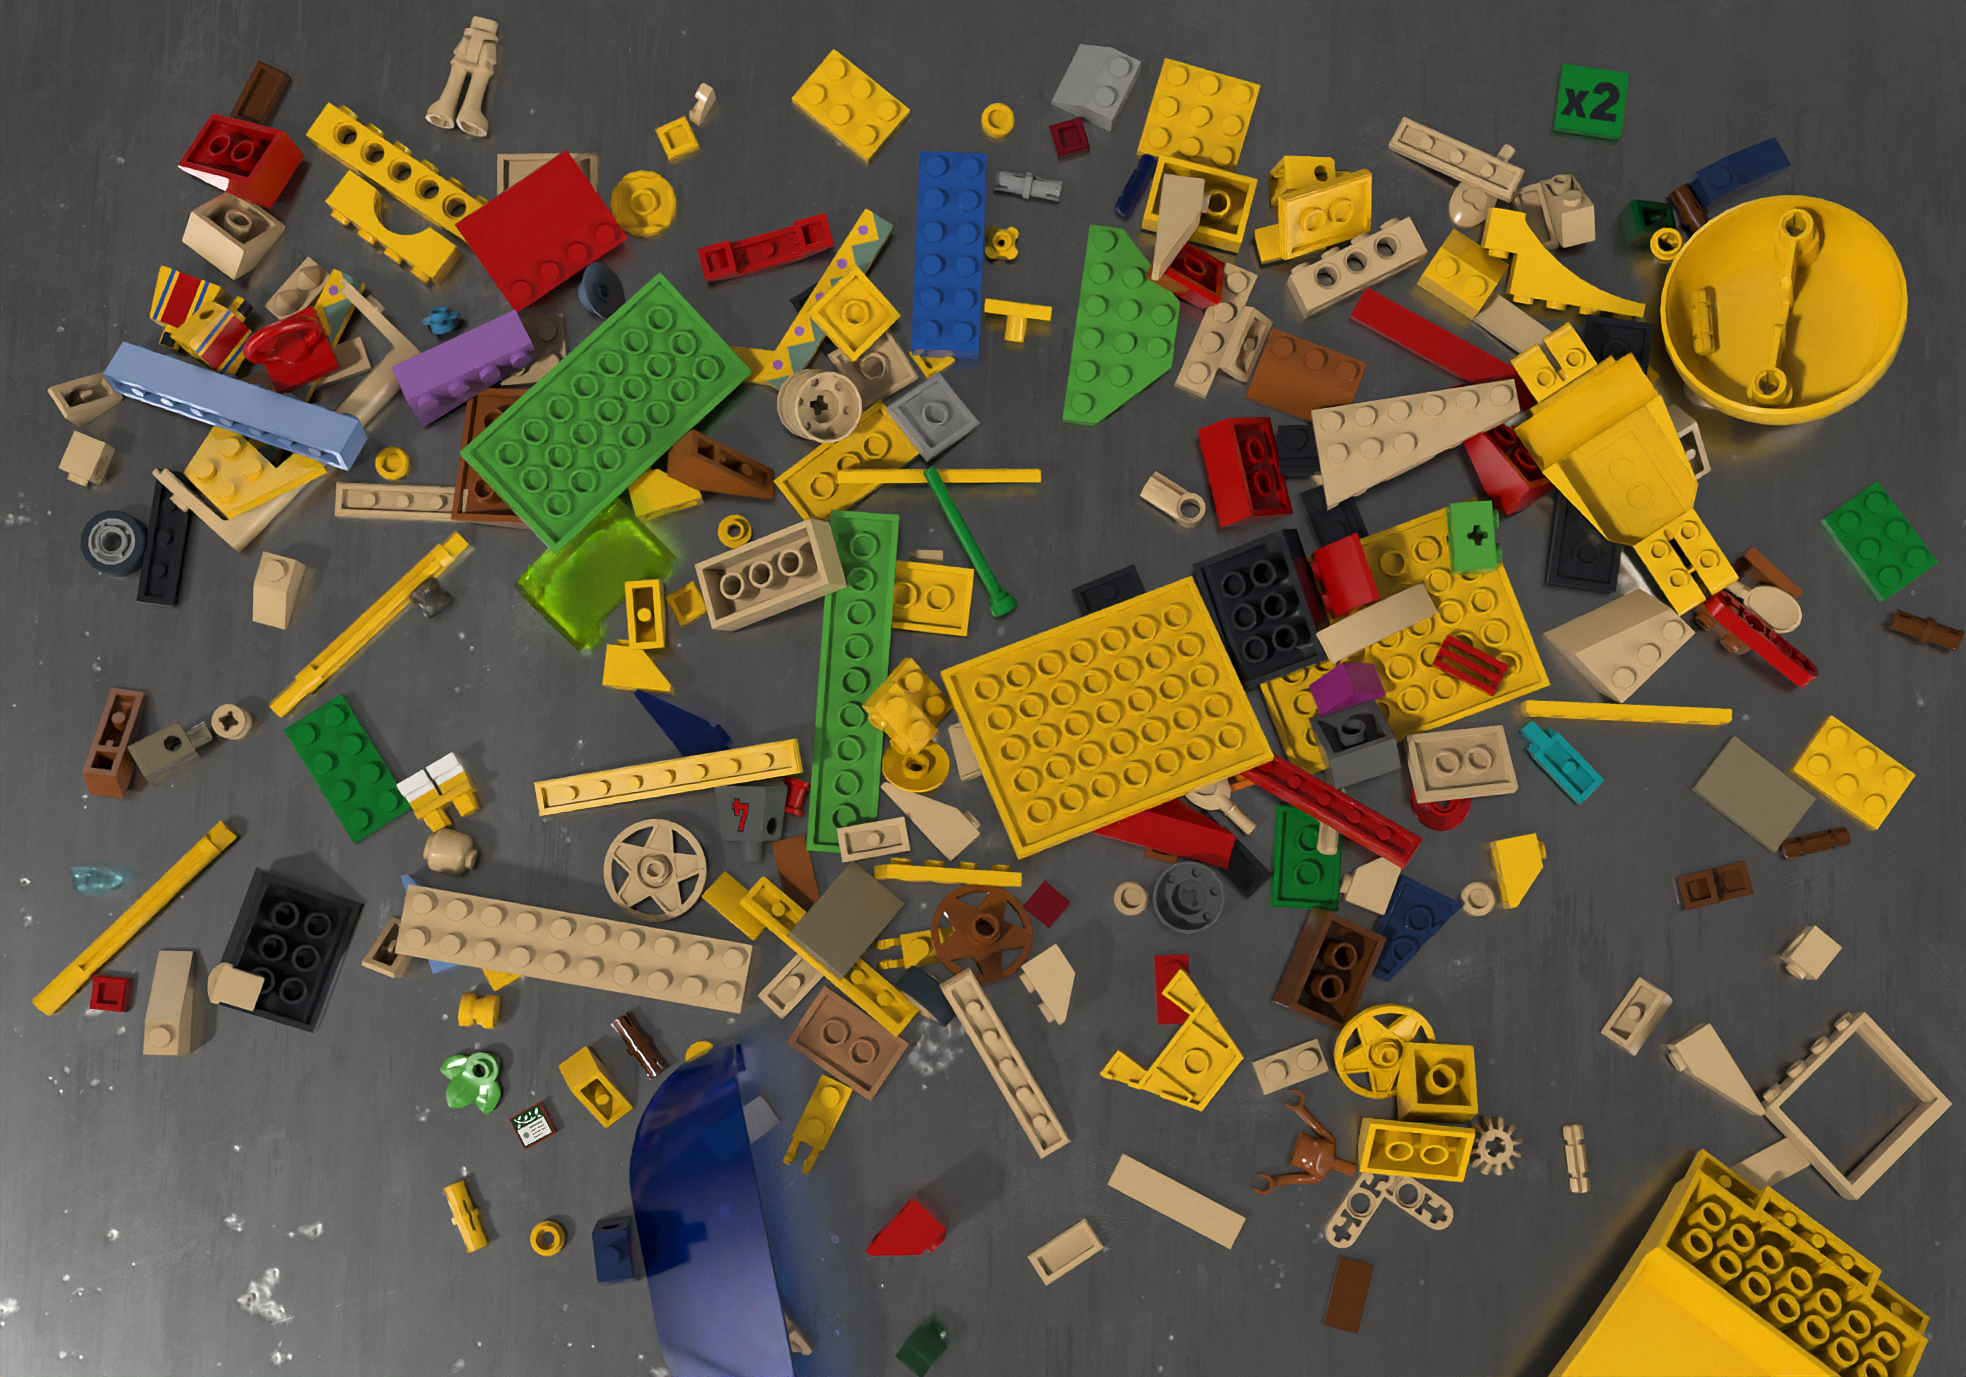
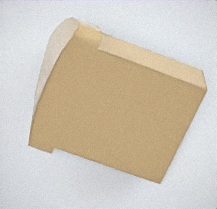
M220 963L212 970L208 977V996L210 1002L214 1004L223 1002L253 1011L265 978L234 968L231 963Z

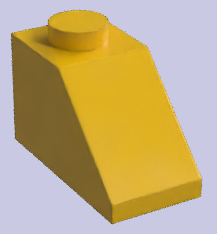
M651 467L628 487L635 515L640 522L705 503L700 491L667 476V473L659 469L652 470Z
M659 579L625 582L630 650L665 648L666 608L664 583Z
M617 640L616 645L607 644L602 685L612 689L674 695L675 688L643 649L630 650L629 640Z
M1536 833L1490 842L1504 909L1515 908L1519 905L1543 868L1542 860L1546 859V851L1542 839L1537 840Z
M587 1046L558 1066L570 1091L605 1128H608L634 1108L603 1063Z

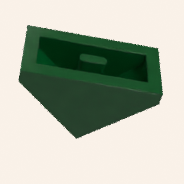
M1635 199L1630 201L1620 213L1626 246L1650 242L1654 233L1662 228L1669 227L1677 230L1671 203Z

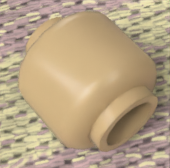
M442 828L436 834L431 833L428 837L423 858L427 860L428 867L431 870L458 877L466 868L472 869L477 857V850L472 848L471 836Z

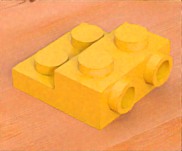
M904 658L862 707L869 714L868 720L877 729L884 730L891 738L889 742L897 752L903 755H917L939 731L936 725L951 710L953 704L912 658Z

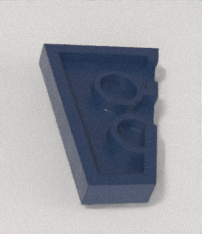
M1401 874L1394 887L1386 912L1380 916L1373 931L1387 939L1372 975L1389 982L1464 904Z

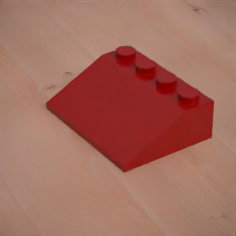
M567 149L454 224L513 310H516L517 313L628 238Z

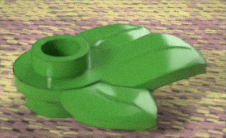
M478 1051L471 1056L455 1054L442 1064L440 1071L447 1078L451 1079L446 1090V1099L450 1107L462 1108L475 1102L486 1115L495 1109L501 1096V1088L496 1080L499 1074V1063L494 1055L486 1051ZM477 1064L484 1066L486 1070L485 1074H480L476 1068Z

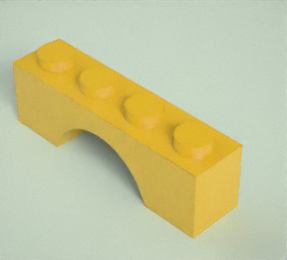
M349 170L325 201L333 210L330 215L345 227L351 223L360 229L357 235L370 245L374 246L376 242L386 248L383 253L398 265L404 261L413 267L410 273L423 283L427 284L431 280L439 286L463 255L458 247L431 227L413 235H400L387 230L381 219L382 195L375 187Z

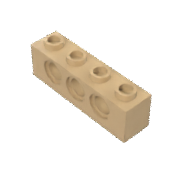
M1398 217L1393 218L1380 226L1381 231L1371 236L1368 232L1360 234L1350 241L1352 245L1342 250L1339 247H1334L1321 255L1322 260L1312 265L1307 261L1291 270L1292 275L1289 276L1286 284L1304 319L1422 261L1428 251L1410 217L1401 221ZM1377 245H1389L1393 250V255L1388 257L1382 256L1377 250ZM1352 258L1360 260L1364 269L1361 271L1351 270L1347 265V260ZM1321 273L1329 274L1333 278L1334 284L1331 286L1320 284L1317 275Z

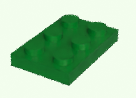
M1878 481L1869 485L1820 520L1821 524L1880 603L1938 563Z

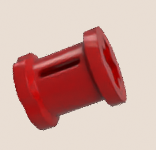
M784 776V786H787L785 813L803 817L805 812L802 808L807 791L811 790V783Z

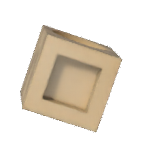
M74 431L58 468L69 473L67 479L74 483L87 487L88 482L100 486L116 449L105 442Z
M1805 926L1780 958L1788 964L1786 969L1800 980L1804 978L1807 980H1817L1842 947L1817 926Z

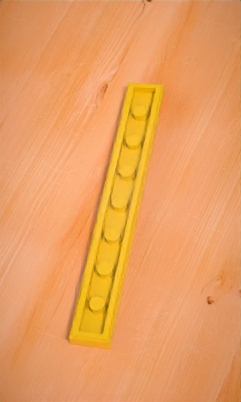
M795 738L534 782L539 815L543 816L802 773L803 768L798 740Z

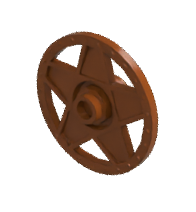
M970 884L952 891L938 905L931 922V942L940 962L951 973L957 975L964 971V969L952 961L972 956L981 974L973 973L978 983H994L1010 977L1024 964L1032 947L1033 929L1027 911L1012 894L996 886ZM970 893H988L977 908L957 899ZM1006 902L1017 912L1024 928L1004 921ZM944 913L956 931L941 944L939 923L941 915ZM1023 948L1016 962L1001 971L1002 951Z

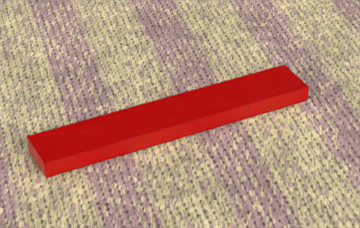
M1366 287L1350 319L1470 385L1514 379L1520 412L1523 413L1531 408L1535 398L1513 366Z
M1273 753L1274 758L1272 761L1239 773V775L1402 869H1405L1422 842L1423 838L1338 789L1336 790L1331 785Z

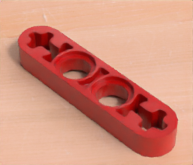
M1721 590L1706 600V609L1718 622L1796 685L1802 688L1806 687L1819 675L1816 666L1810 659L1726 591Z

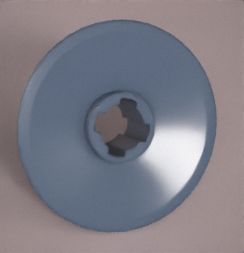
M593 262L588 265L578 288L579 299L586 310L608 319L625 304L622 284L615 272L606 264Z

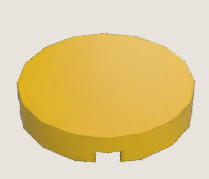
M639 170L628 173L617 186L615 185L611 192L610 208L613 217L623 231L635 237L648 238L659 235L670 226L676 216L677 200L672 186L661 175L653 171Z

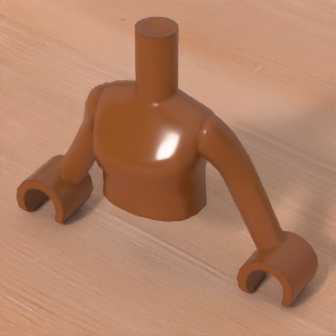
M1288 1089V1091L1297 1093L1299 1102L1293 1106L1284 1103V1105L1291 1110H1296L1310 1129L1321 1138L1310 1136L1301 1131L1295 1143L1289 1165L1298 1167L1307 1173H1291L1272 1177L1265 1173L1257 1174L1258 1176L1268 1180V1186L1264 1190L1253 1187L1254 1191L1260 1195L1269 1194L1273 1187L1320 1183L1331 1169L1350 1177L1355 1172V1163L1336 1156V1138L1304 1105V1095L1297 1089Z

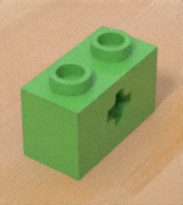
M1492 500L1450 503L1446 508L1451 575L1492 573L1497 569V564L1502 561L1500 543H1495L1494 530L1499 528V515L1497 509H1492ZM1473 530L1475 531V536L1482 538L1476 546L1474 540L1467 537Z

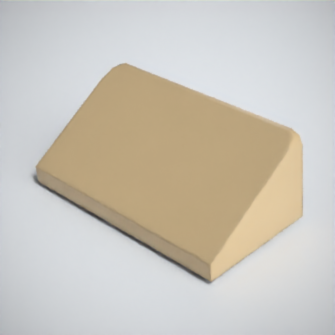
M1639 976L1601 1030V1033L1635 1056L1673 1000L1666 992Z

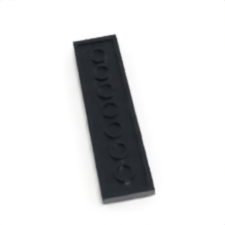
M1588 314L1584 316L1581 340L1597 364L1610 355L1617 362L1631 352L1647 377L1654 324ZM1560 490L1546 583L1612 593L1616 592L1623 544L1608 541Z

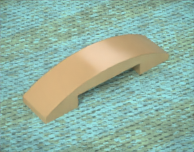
M1423 583L1377 602L1319 631L1316 635L1331 664H1334L1369 645L1436 615L1438 611Z

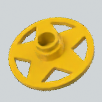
M1395 1003L1372 1006L1354 1016L1340 1032L1334 1049L1336 1070L1345 1085L1355 1093L1368 1098L1384 1099L1397 1096V1085L1392 1086L1398 1071H1400L1404 1047L1407 1042L1413 1041L1420 1025L1426 1034L1427 1043L1436 1044L1434 1032L1424 1016L1409 1006ZM1386 1013L1403 1014L1387 1027L1374 1017ZM1357 1028L1361 1044L1343 1054L1348 1038ZM1368 1072L1371 1089L1355 1083L1347 1074Z

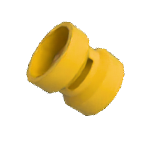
M463 992L459 1005V1026L471 1027L476 1022L485 1029H495L500 1009L499 996L486 995L478 999L475 993Z

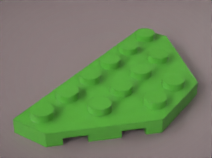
M1090 224L1062 422L1097 426L1119 407L1124 406L1158 378L1171 371L1180 301L1173 292L1145 278L1151 264L1122 228Z

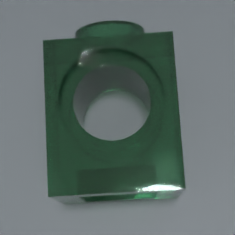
M922 1319L896 1351L895 1356L919 1377H924L948 1348L949 1341L945 1338L948 1333L935 1321L932 1320L928 1324Z

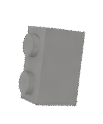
M1080 44L1051 104L1111 132L1140 74L1141 61L1112 47Z

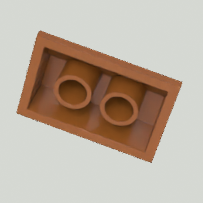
M1272 328L1245 398L1312 423L1311 410L1352 404L1367 363Z

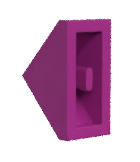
M1342 662L1309 685L1320 717L1386 696L1374 664Z

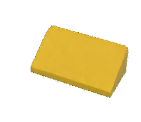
M724 871L701 897L750 939L755 941L765 930L766 926L739 904L749 891Z

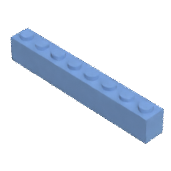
M123 341L103 373L114 392L346 471L350 470L368 439L360 420L352 414H339L330 411L322 404H309L300 401L292 394L283 393L282 395L270 391V389L260 383L252 385L243 382L230 373L222 375L213 372L203 364L196 363L192 365L183 362L173 354L162 355L143 344L136 346Z

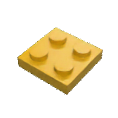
M857 265L853 266L806 311L850 362H854L901 317L899 312Z

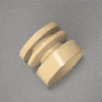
M817 368L801 369L791 374L781 385L777 396V412L782 424L792 434L820 443H836L848 437L857 427L862 414V399L857 387L841 374ZM810 401H818L817 408L810 407Z

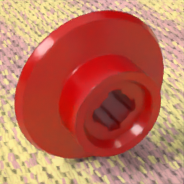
M1414 787L1411 792L1410 803L1416 819L1425 827L1435 831H1447L1458 827L1467 818L1471 809V798L1449 800L1445 806L1446 808H1443V806L1436 804V802L1417 804Z

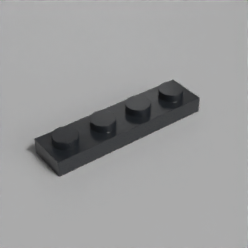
M169 470L193 491V484L185 477L183 472ZM157 478L136 601L145 604L174 607L189 509L186 512L181 510L170 499L174 494Z

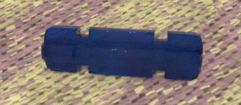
M1142 155L1137 164L1138 169L1133 171L1122 191L1123 196H1120L1115 204L1114 210L1122 216L1129 217L1132 214L1136 205L1135 202L1139 201L1150 181L1149 175H1153L1157 168L1158 160L1151 155Z

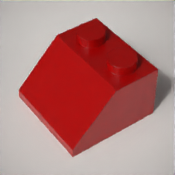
M1358 533L1317 549L1311 554L1312 561L1308 563L1314 581L1319 580L1323 593L1319 595L1325 613L1330 612L1332 620L1361 611L1375 604L1380 599Z

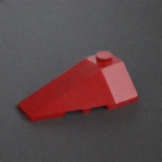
M1461 384V385H1457V386L1445 388L1444 390H1446V389H1452V388H1458V387H1465L1466 385H1465V384ZM1500 424L1484 433L1480 432L1464 440L1463 443L1484 490L1492 498L1493 504L1507 515L1524 510L1556 486L1541 472L1521 440L1517 437L1518 435L1514 431L1515 427L1511 425L1509 428L1505 424Z
M1178 798L1091 831V833L1099 837L1228 869L1236 835Z

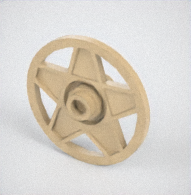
M663 819L643 820L624 829L610 845L604 862L605 885L614 903L628 915L648 922L671 920L689 910L700 897L707 877L706 858L697 839L681 825ZM653 827L644 847L623 843L627 837L636 831ZM672 830L688 840L696 855L674 853ZM613 859L629 873L618 893L612 879ZM699 874L693 893L682 905L678 882ZM651 896L665 913L646 914L631 907Z

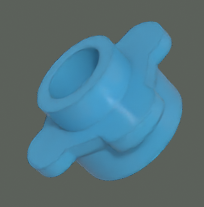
M440 306L429 312L430 316L424 318L422 323L423 325L429 324L433 334H443L458 326L456 318L461 314L460 311H452L448 306Z

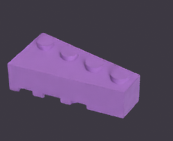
M513 310L391 368L411 409L421 426L425 427L517 369L528 365L538 355L516 310Z

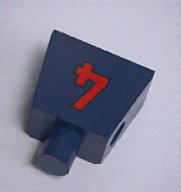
M633 1215L598 1220L592 1231L598 1283L610 1286L639 1282L640 1273Z

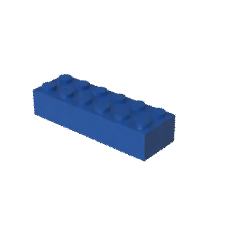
M920 151L911 338L912 356L979 360L987 153Z

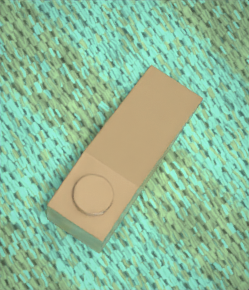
M1164 174L1151 280L1158 281L1197 229L1201 213L1207 214L1210 193L1204 192L1205 179Z
M887 782L880 786L950 863L981 835L977 830L981 824L968 810L962 814L955 807L914 792L898 789Z
M159 950L145 1018L143 1054H190L195 951Z
M1700 1023L1667 1044L1672 1051L1668 1056L1679 1072L1684 1070L1685 1074L1751 1115L1762 1116L1767 1113L1710 1023Z

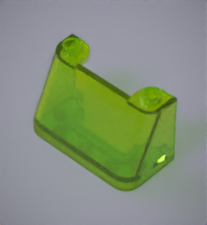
M616 498L555 555L547 548L518 577L514 587L580 653L584 648H591L601 636L598 633L601 628L599 622L626 597L625 582L642 581L646 576L648 578L655 576L661 578L672 568V561L676 556L619 498Z

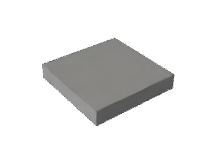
M937 372L900 397L886 409V412L926 462L932 460L980 425L978 419L940 372Z

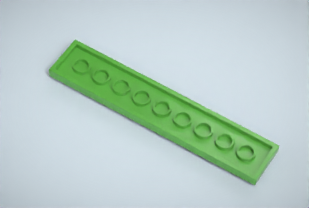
M831 510L830 527L847 587L825 595L807 851L841 853L837 828L878 820L884 730L881 731L868 720L869 714L862 705L888 677L900 515Z

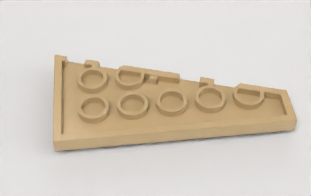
M1514 379L1311 410L1327 511L1352 496L1356 497L1366 492V489L1384 480L1388 481L1434 458V455L1448 448L1452 449L1462 444V441L1480 432L1484 433L1518 416L1520 408Z

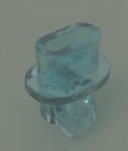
M96 867L70 869L73 889L79 895L102 896L108 894L112 889H119L122 886L123 881L120 875H112L104 869Z

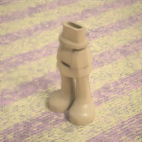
M474 16L470 28L464 29L465 36L462 37L453 51L455 56L450 62L452 67L447 84L439 100L429 107L426 114L427 121L446 129L454 128L455 123H457L458 127L468 134L479 137L487 135L489 124L488 120L481 113V104L489 78L494 75L493 65L497 63L496 45L498 37L495 36L498 28L497 22ZM465 77H472L465 100L457 116V104Z

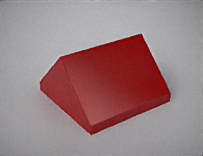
M1186 242L1158 281L1151 280L1153 261L1145 278L1173 292V294L1199 309L1218 305L1221 301L1225 263L1193 244Z

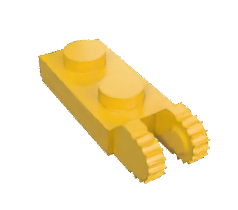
M953 926L939 928L941 944L956 931ZM930 930L901 934L899 938L873 942L874 949L879 950L902 945L903 959L881 960V962L877 963L878 970L903 966L907 969L912 965L920 967L941 963L933 949ZM971 956V957H967V958H963V959H959V960L970 959V958H972V956Z
M825 1074L821 1075L792 1135L794 1138L782 1163L789 1166L794 1161L797 1149L802 1141L813 1147L809 1156L806 1157L801 1171L809 1175L820 1151H824L853 1091L851 1087Z

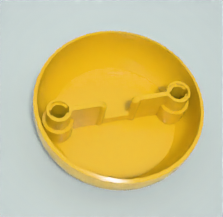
M1779 195L1764 197L1742 203L1724 211L1703 225L1683 245L1673 260L1662 290L1660 308L1662 335L1666 350L1678 374L1699 398L1713 408L1747 422L1764 425L1800 424L1822 419L1843 410L1864 396L1884 376L1893 362L1903 339L1907 323L1908 295L1904 272L1893 247L1873 224L1855 211L1838 203L1809 196ZM1705 290V292L1709 293L1711 303L1708 309L1711 310L1713 336L1710 339H1714L1715 350L1714 353L1706 356L1696 354L1693 345L1696 337H1693L1691 310L1693 307H1690L1689 296L1692 292Z

